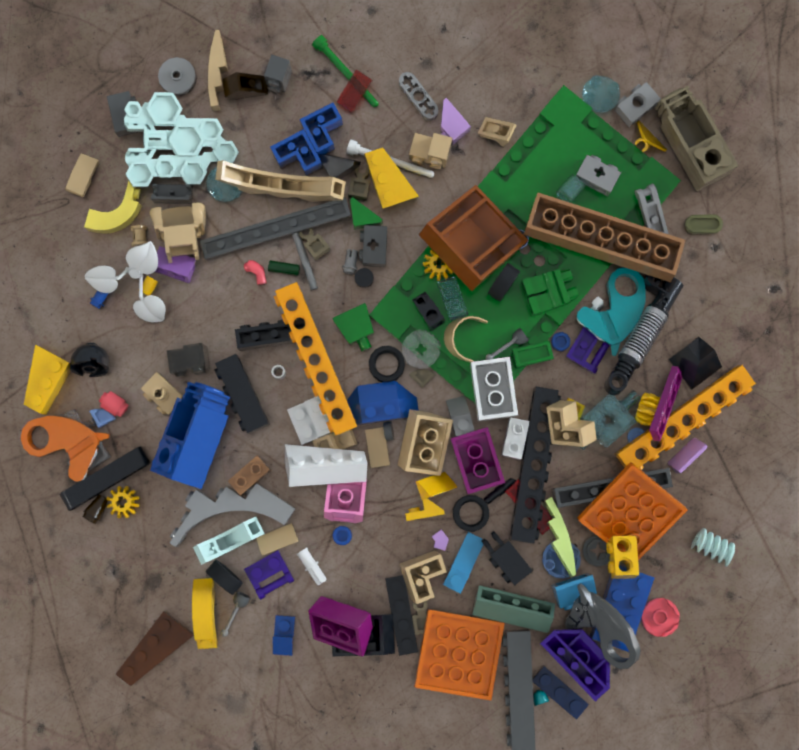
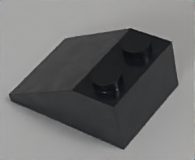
M393 614L371 615L373 628L364 656L395 654ZM332 646L333 657L358 656Z

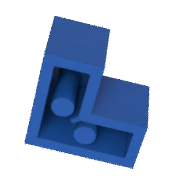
M333 102L300 119L301 126L305 130L318 156L319 154H327L335 150L334 143L328 132L343 125L342 117Z
M304 129L270 146L280 168L298 160L306 176L323 168L322 162Z

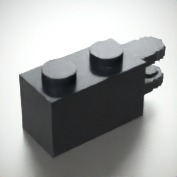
M493 531L491 535L499 544L493 549L485 538L481 542L489 551L491 556L489 561L495 568L500 567L503 571L501 576L508 584L511 582L515 586L529 575L532 569L508 539L502 541Z

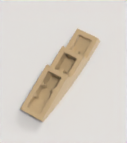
M215 30L208 65V90L210 106L213 111L220 110L217 92L224 91L221 73L227 72L228 67L221 33L219 30Z

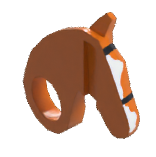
M45 416L28 421L21 433L23 448L30 455L43 457L65 449L70 457L68 476L77 482L85 479L98 453L99 442L109 438L107 433L93 432L82 423L61 416ZM38 426L44 427L49 435L48 444L43 449L37 448L32 441L33 430Z

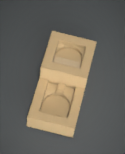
M81 153L65 188L66 191L84 197L91 184V178L99 165V160Z
M350 429L336 436L335 433H331L315 439L313 444L314 447L344 450L357 445L353 430Z

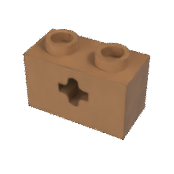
M257 455L230 478L228 482L240 496H243L253 485L255 486L272 470Z

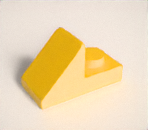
M426 498L422 500L424 510L420 511V507L408 509L409 513H405L406 521L443 515L445 512Z

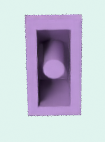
M445 98L443 100L442 133L440 135L452 137V145H454L470 132L471 126L450 101Z

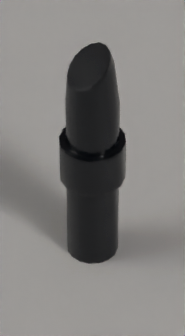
M508 479L483 499L487 504L491 503L497 497L503 495L516 480Z

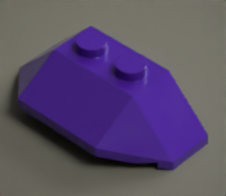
M583 629L554 630L540 643L595 702L610 689V663L605 659L602 649Z

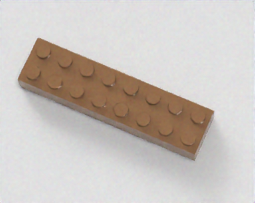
M541 193L536 195L523 234L671 282L676 275L686 241Z

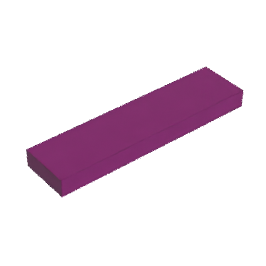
M678 366L671 367L649 429L654 441H660L663 436L683 378Z

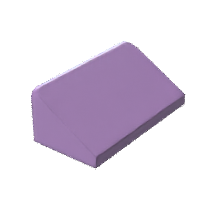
M692 438L668 461V465L676 473H682L708 446L697 438Z

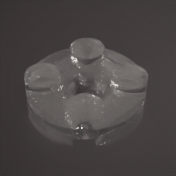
M427 330L413 331L405 338L402 344V354L406 363L419 369L430 367L437 361L441 353L439 340ZM419 344H422L427 349L423 354L416 350Z

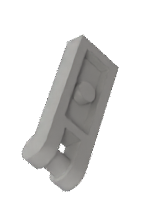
M650 184L643 190H635V196L639 203L645 227L668 234L655 185ZM650 195L651 199L646 201L645 197Z

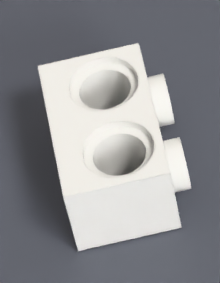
M509 418L501 456L517 460L522 459L530 421Z

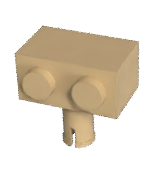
M158 372L141 388L144 391L143 396L149 402L154 401L158 405L157 409L164 416L166 414L171 415L177 397L182 399L183 396Z

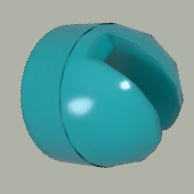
M540 690L534 693V706L549 701L544 691Z

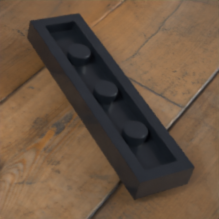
M403 575L385 578L391 614H393V625L399 656L417 653V642Z

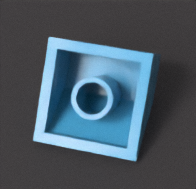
M585 573L551 585L560 609L569 610L572 608L574 601L580 595L577 585L580 583L589 592L597 594L592 574Z

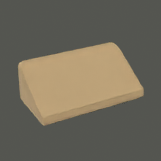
M292 523L256 538L262 556L299 541Z

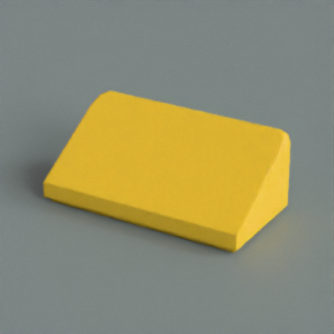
M442 472L441 476L433 475L416 481L422 500L457 488V485L446 472Z

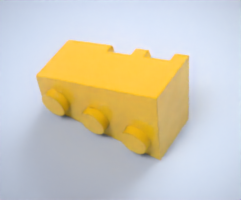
M383 147L364 154L382 209L419 197Z
M35 345L24 405L40 414L46 415L71 371V363Z

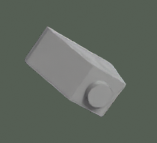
M465 396L446 400L450 419L453 420L452 427L455 437L475 431Z

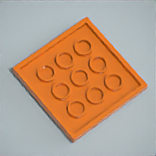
M630 462L577 519L606 543L609 542L612 536H636L639 560L688 509ZM618 543V550L621 552H625L624 545Z
M428 609L414 687L491 701L505 623Z

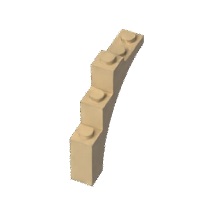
M224 160L218 161L215 178L217 181L238 187V190L249 194H270L279 198L297 197L309 202L343 200L346 182L335 177L295 176L261 171Z

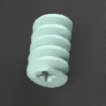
M705 528L696 534L691 545V549L695 545L697 546L698 553L704 549V556H707L710 552L712 560L718 556V563H721L724 559L726 567L730 564L735 553V544L733 542L728 544L727 539L721 540L719 535L714 537V533H707Z

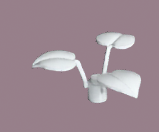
M152 241L135 246L127 252L126 261L129 267H126L119 276H116L115 269L109 266H97L86 272L85 279L88 283L102 293L115 291L118 286L116 280H120L126 273H129L130 277L134 279L139 278L140 300L134 302V312L139 318L148 322H162L165 319L166 308L164 302L159 297L153 295L143 297V273L152 274L158 266V256Z

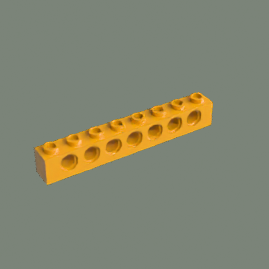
M295 282L276 290V296H273L277 306H281L284 311L281 314L285 325L289 324L291 332H289L290 338L299 347L296 350L300 361L304 360L307 366L304 368L305 374L308 379L312 378L314 385L311 388L315 397L319 396L322 402L319 404L323 415L327 414L329 421L326 424L330 433L334 432L336 436L357 427L298 283ZM290 300H295L298 304L297 309L294 311L287 309V303ZM298 318H302L305 321V326L302 329H297L294 325L295 320ZM310 336L313 343L310 347L302 345L303 337ZM312 354L319 355L320 362L318 365L310 363L309 358ZM319 372L327 374L328 379L325 383L318 382L317 374ZM327 390H332L335 393L333 401L325 399L324 393ZM333 409H341L343 416L340 419H335L332 416Z
M737 365L670 413L663 436L656 448L651 446L653 438L648 429L614 453L624 468L632 462L642 470L644 468L643 464L647 461L653 462L656 460L661 451H668L673 448L675 441L688 437L691 434L689 431L693 428L698 429L705 425V420L710 416L714 418L722 412L721 408L725 405L729 407L734 404L739 395L742 394L744 396L753 390L751 387L756 383L743 365ZM731 382H733L736 386L734 392H731L729 390V384ZM715 393L720 395L719 403H715L713 400ZM700 404L705 407V412L702 415L698 412ZM685 415L690 419L689 424L686 426L682 423V418ZM669 426H672L674 429V434L671 437L666 433ZM639 448L643 451L641 459H637L635 456V452Z

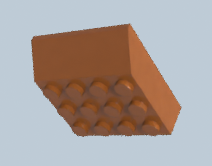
M477 185L473 186L429 221L419 233V236L471 291L506 263L528 241Z

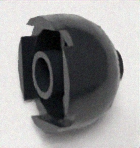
M86 343V345L78 347L73 352L70 370L79 376H83V373H91L89 377H101L108 373L109 356L96 343Z

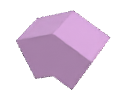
M441 529L432 536L435 540L433 547L445 551L449 539Z

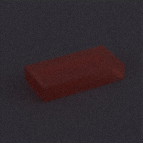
M356 69L338 98L337 103L354 112L373 80Z

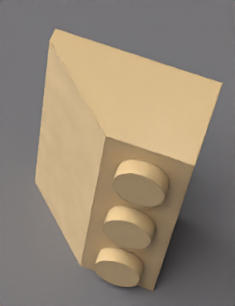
M410 409L398 466L408 472L441 476L453 420L433 413Z

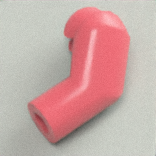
M249 260L244 264L246 272H252L256 275L257 285L267 284L263 266L254 260Z

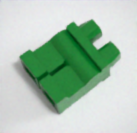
M557 269L522 279L521 283L526 298H528L527 301L532 316L567 305L571 300L579 296L576 286L569 289L565 287V282L573 280L570 269L562 271Z

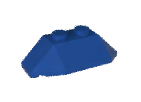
M396 381L357 386L347 399L357 425L407 419L410 409L419 411L417 397Z

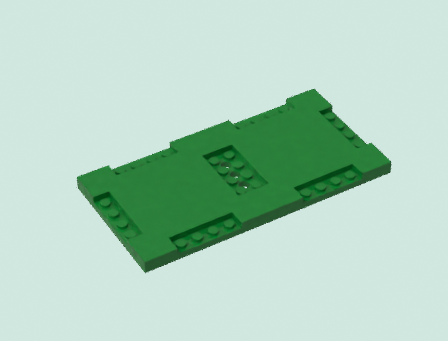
M563 85L478 187L518 230L525 231L537 193L644 226L635 190H643L647 188V185L654 184L660 204H662L681 180L653 157L649 158L592 111V107ZM587 155L597 156L601 159L602 163L614 165L621 172L608 197L574 179ZM597 171L596 176L599 177L601 172ZM650 195L645 197L646 201L651 199ZM529 237L527 245L530 248V252L528 254H522L518 250L506 263L471 291L454 272L453 274L447 273L448 279L446 280L441 275L440 281H437V275L433 279L429 278L432 272L425 274L424 270L428 268L423 266V262L427 261L425 255L431 256L430 250H432L428 246L396 285L389 290L373 309L369 317L475 404L470 363L453 356L446 348L444 342V332L449 323L457 318L468 316L480 317L488 321V324L476 320L466 319L455 330V348L459 354L474 362L486 360L487 354L494 353L510 342L513 333L521 328L528 341L521 345L514 343L493 357V359L510 357L514 381L526 366L516 368L512 349L548 341L612 263ZM540 256L544 259L545 263L543 266H537L534 263V259ZM437 261V264H434V266L437 265V268L440 269L444 263L441 264V261ZM509 263L518 269L520 273L499 302L490 296L488 291L506 264ZM560 269V271L570 269L573 280L564 284L566 289L576 286L579 296L571 300L567 305L532 316L527 301L528 298H526L521 283L522 279ZM423 292H426L430 299L433 300L445 319L444 324L431 332L412 299Z

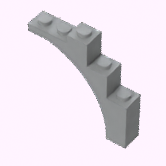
M258 483L246 491L247 498L240 496L228 486L218 491L215 496L217 501H214L200 490L191 491L185 499L187 501L185 506L191 511L190 513L187 511L181 519L182 525L179 529L175 528L170 535V538H172L170 544L179 547L193 527L217 514L230 511H251L266 515L286 525L296 508Z

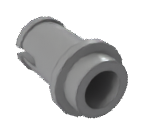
M347 249L345 265L342 266L343 272L354 274L357 271L356 262L359 251Z

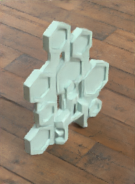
M154 92L151 100L144 102L142 107L137 101H129L124 109L126 113L124 118L126 130L143 132L144 148H129L125 154V162L129 167L125 175L133 187H148L153 177H182L186 185H200L207 173L206 169L210 162L224 160L233 163L239 151L233 141H225L220 136L224 129L217 118H186L185 115H180L183 108L174 93ZM154 126H174L172 130H156ZM202 147H211L213 149L212 152H204L203 155H198ZM156 150H173L175 154L160 155L158 159H151Z

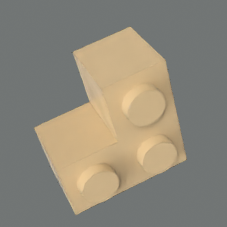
M415 133L409 159L419 165L423 163L430 164V167L434 169L445 168L451 149L452 137L434 133L433 137Z
M560 400L547 406L551 444L584 447L597 440L595 422L578 420L576 401Z
M434 550L399 564L410 599L414 603L419 604L434 598L429 579L447 572L440 553Z

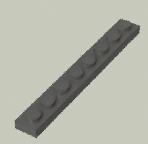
M343 197V200L330 201L201 240L200 244L204 257L207 260L351 216L346 197Z

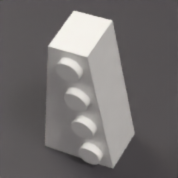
M285 444L284 463L289 487L366 482L368 463L364 451Z

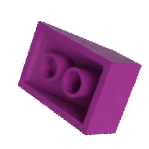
M488 427L450 438L467 494L505 483Z

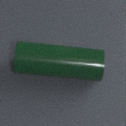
M269 261L268 272L299 275L300 265Z

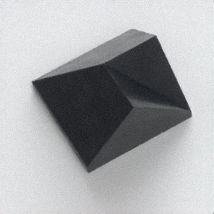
M697 337L668 359L673 366L679 367L683 380L691 390L722 368L715 349L700 337Z

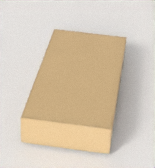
M383 427L365 430L371 468L390 465Z

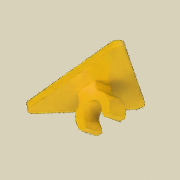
M638 120L636 123L642 137L637 139L635 144L637 145L641 141L645 143V147L641 151H647L650 145L666 152L667 149Z

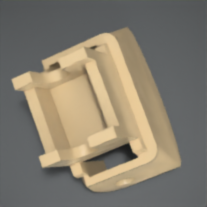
M192 203V207H174L163 211L161 207L152 208L149 213L157 239L165 242L168 263H173L172 257L191 254L195 255V260H199L197 238L205 234L207 218L205 205L202 203Z

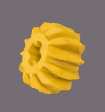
M430 250L431 256L425 255L427 261L423 262V266L428 267L424 270L425 274L432 272L429 278L433 279L437 275V281H440L441 275H443L445 280L448 279L447 273L453 274V271L433 250ZM437 261H441V264L444 263L440 269L437 268V265L434 266V264H437Z
M644 393L642 395L635 416L636 422L644 426H651L660 397L652 393Z
M118 486L117 492L114 490L110 491L114 497H107L108 501H112V504H108L107 508L113 507L110 513L111 515L117 513V518H121L123 514L125 518H129V512L131 514L136 513L133 507H140V504L135 503L140 497H133L136 490L129 492V486H125L124 490L121 486ZM122 497L127 500V503L124 505L119 504L122 501Z

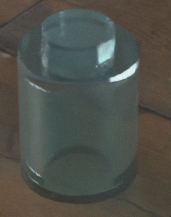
M571 174L556 191V198L572 203L586 186L578 177Z

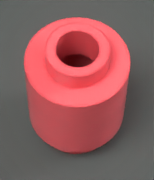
M112 391L109 393L104 392L99 400L101 403L100 407L115 417L121 418L129 407L126 400Z

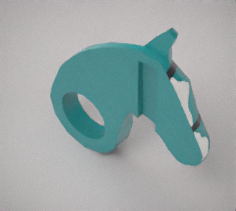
M625 267L618 268L611 273L606 283L610 310L599 312L588 307H582L576 315L577 321L589 330L597 339L611 346L612 356L617 355L620 343L637 325L646 302L644 278L639 272ZM625 276L632 279L636 285L635 294L632 296H622L615 288L617 278Z

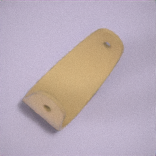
M474 316L457 318L449 323L445 329L444 342L446 348L458 359L469 363L474 362L459 354L455 348V330L466 319L476 320L488 324V321Z

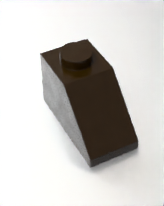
M235 72L222 79L225 98L244 99L268 94L267 84L263 75Z

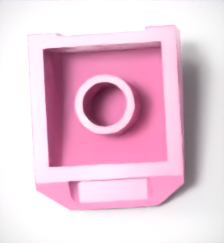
M367 479L366 482L327 484L324 518L330 521L363 522Z

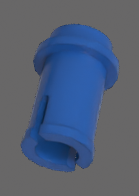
M97 291L94 297L90 298V304L100 309L101 306H104L103 302L109 293Z

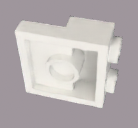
M319 396L287 409L301 445L330 434L326 424L329 419L327 414L323 415L320 410L319 404L322 402Z

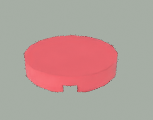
M654 598L646 603L641 623L644 629L651 635L666 637L678 628L680 613L676 605L670 600Z

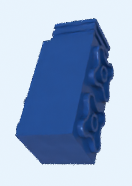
M188 382L182 399L178 397L176 399L163 437L159 442L157 453L152 461L150 471L171 480L202 489L227 423L228 415L224 413L230 396L225 395L221 390L205 384Z

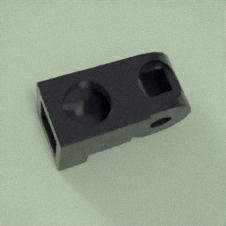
M426 292L412 299L430 332L445 323L443 315Z

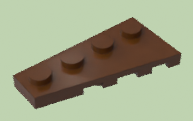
M163 611L117 671L116 675L132 686L193 637L194 633Z

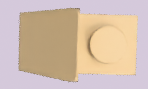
M485 117L478 135L495 140L504 147L509 142L516 124Z

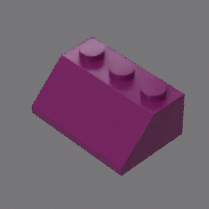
M320 596L308 610L313 639L363 657L373 628L371 613Z

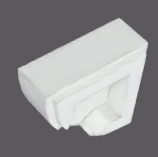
M599 296L592 301L593 306L591 309L594 311H600L604 307L603 300Z

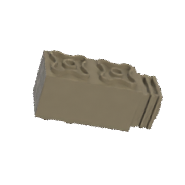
M686 86L660 99L655 107V111H658V116L662 118L661 130L695 190L698 192L730 175L739 165L702 100L699 99L697 101L695 97L693 98L692 91L690 92L689 86Z

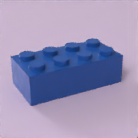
M619 565L621 571H627L626 567ZM639 572V576L636 578L612 579L610 574L603 599L619 611L636 635L654 577ZM592 627L590 637L600 642L597 628ZM619 640L612 641L613 647L629 652L623 642Z

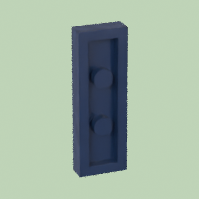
M544 665L532 678L534 684L576 720L589 705Z

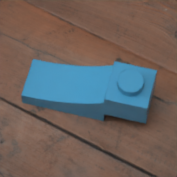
M467 532L443 582L444 586L461 594L484 545L481 542L482 538Z

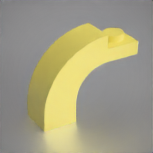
M128 181L121 205L110 212L89 209L84 227L88 231L108 234L118 232L129 226L136 219L142 207L136 201L140 197L141 188L133 187L130 181Z

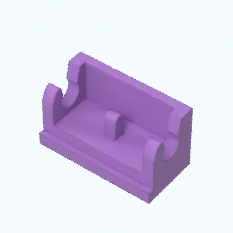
M159 246L157 251L158 266L155 272L190 283L196 267L194 265L195 258L187 255L172 257L173 263H168L165 248Z

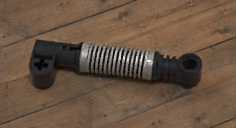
M649 275L644 277L645 289L656 297L646 307L637 325L633 328L632 334H630V337H628L627 342L623 346L624 348L621 349L618 355V363H616L613 371L604 383V388L608 394L618 395L627 387L631 375H633L635 369L641 366L661 329L667 322L668 313L684 286L675 277L671 282ZM663 281L664 283L662 287H658L660 282ZM612 380L618 381L620 387L613 386Z

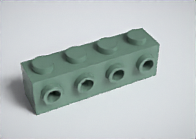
M479 585L472 615L548 633L554 619L555 603Z

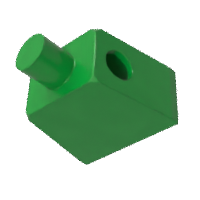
M366 303L332 318L334 324L349 345L358 343L361 352L372 348L368 337L374 335Z

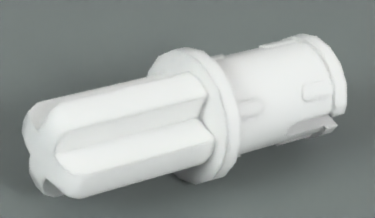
M308 548L300 551L297 556H299L306 567L305 571L308 570L317 585L325 582L326 577L317 565L318 561L314 560Z

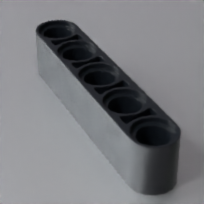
M139 446L59 495L68 511H72L148 466L151 462L143 448Z

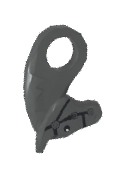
M582 583L578 584L577 588L580 595L574 601L566 618V628L583 629L584 627H596L605 659L619 669H629L639 660L641 652L633 629L619 611L608 601L593 592H589ZM613 640H619L627 646L629 658L620 657L614 651L612 646Z

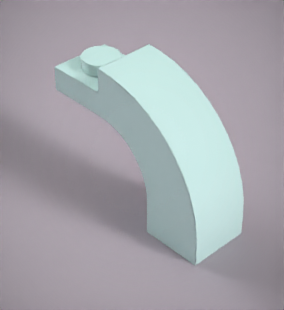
M254 517L194 546L193 549L202 565L265 533L257 517Z

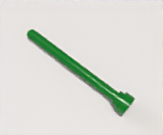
M323 35L317 37L311 44L316 51L323 52L372 107H377L379 105L378 101L328 47L327 39Z

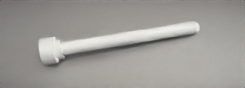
M350 139L346 154L351 156L360 154L364 156L365 153L372 150L360 147L361 145L357 141ZM390 157L399 168L429 178L434 177L432 170Z

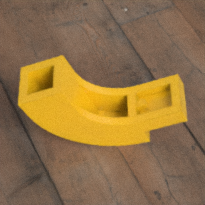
M212 578L193 579L192 621L194 639L197 642L198 649L217 648L218 645L214 620L215 588Z

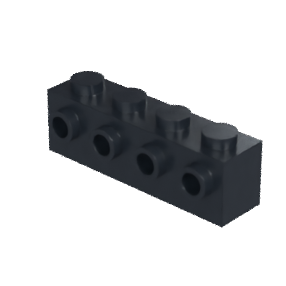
M298 318L294 325L297 329H302L305 326V321L302 318ZM278 320V323L275 324L263 322L259 323V326L251 327V325L239 326L240 329H235L237 349L242 351L293 343L289 335L291 328L289 324L285 325L283 320ZM310 336L303 337L302 342L311 341L312 338Z
M234 354L215 363L217 368L214 371L218 379H222L225 384L222 387L225 395L230 396L233 401L230 405L234 414H239L241 420L238 423L242 431L251 434L270 425L239 356Z

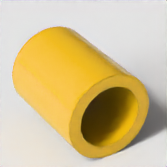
M146 276L143 281V294L151 295L158 281Z

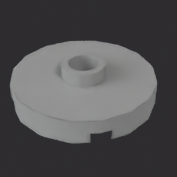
M175 57L168 59L162 64L159 69L158 79L165 91L180 96L188 93L194 87L196 73L189 61L184 58ZM179 73L180 76L178 78H174V74Z

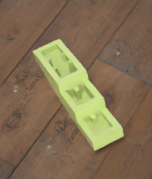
M551 497L544 502L545 507L553 518L547 525L557 539L551 543V546L572 578L576 575V568L570 537L562 515Z

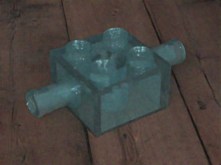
M634 390L622 401H618L614 395L607 394L580 418V420L595 422L596 438L605 448L609 447L637 422L629 413V409L641 400L639 395L632 400L637 394ZM605 416H606V417H609V416L611 417V420H610L611 424H610V423L605 424V421H606ZM586 445V446H584V447H580V448H581L582 450H585V448H586L588 445Z

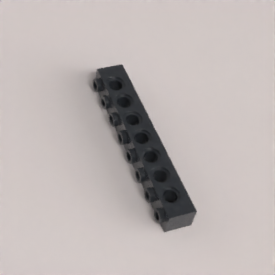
M537 386L533 388L528 419L530 422L523 450L509 540L534 544L535 540L539 538L540 529H537V524L542 519L543 510L540 509L541 502L545 500L546 491L543 490L544 483L548 481L549 471H546L547 463L550 464L552 452H549L550 445H553L551 444L548 414L543 413L540 406L541 404L549 406L560 401L559 390ZM539 422L546 425L544 433L540 432L537 428ZM536 441H540L543 444L541 452L534 448ZM533 460H537L540 463L538 471L533 470L531 467ZM530 479H534L537 482L535 490L530 489L528 486ZM527 498H531L534 501L532 509H528L525 506ZM525 517L531 520L529 528H524L522 525V520Z

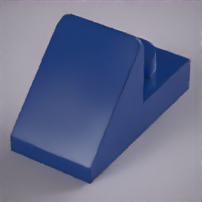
M276 615L273 654L292 656L295 616Z

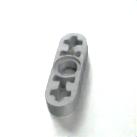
M405 72L399 77L400 88L425 120H434L438 116V106L412 73ZM404 78L407 80L412 79L411 85L414 88L412 91L408 84H403ZM414 93H423V100L416 101L413 98ZM427 100L429 101L426 103L427 107L429 109H434L433 115H431L430 113L426 114L427 109L423 104H425Z

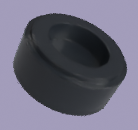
M361 268L355 273V282L359 287L366 288L373 283L374 276L371 270Z

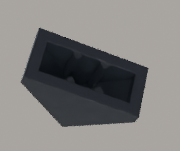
M319 154V158L329 176L340 180L361 165V161Z

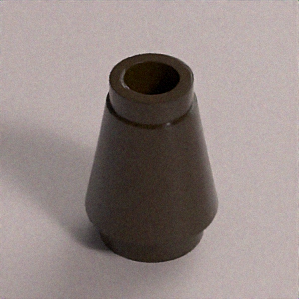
M98 494L83 511L82 517L96 525L97 521L101 520L108 500Z

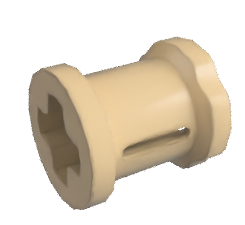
M131 226L130 228L133 232L131 246L135 247L147 243V226Z

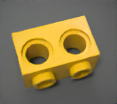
M612 536L606 544L607 554H610L608 572L611 573V578H636L639 576L636 536ZM618 543L624 545L625 552H621L618 550ZM619 563L626 565V572L619 569Z

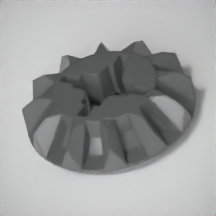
M597 535L592 536L584 543L582 549L584 558L593 566H604L610 561V554H607V550L600 553L597 559L596 553L590 551V549H595L599 542L600 549L606 550L607 543Z

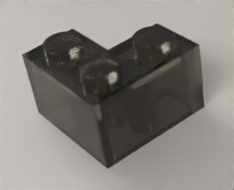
M203 343L184 345L180 349L167 350L169 371L176 378L185 377L190 372L195 375L204 374L206 370L210 369L208 348Z

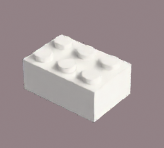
M510 357L471 362L470 370L478 422L517 416L518 410Z

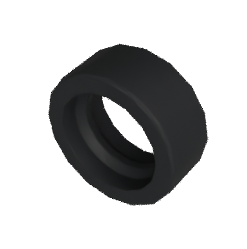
M507 263L491 286L488 294L500 302L520 271Z
M381 346L371 354L369 370L378 381H395L403 374L405 361L402 353L397 348ZM383 353L393 354L398 360V368L391 375H382L376 369V360Z
M476 495L461 497L453 507V519L459 528L475 532L487 524L489 519L488 505L482 498ZM467 502H475L482 509L481 520L476 524L468 525L460 518L461 506Z
M215 560L206 570V573L231 595L243 584L230 569L218 560Z

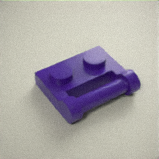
M583 326L566 358L585 368L590 373L596 374L598 371L597 367L610 345L603 342L591 364L586 362L598 339Z
M279 550L244 569L260 600L280 586L295 581ZM281 570L283 571L284 576L261 588L260 582Z

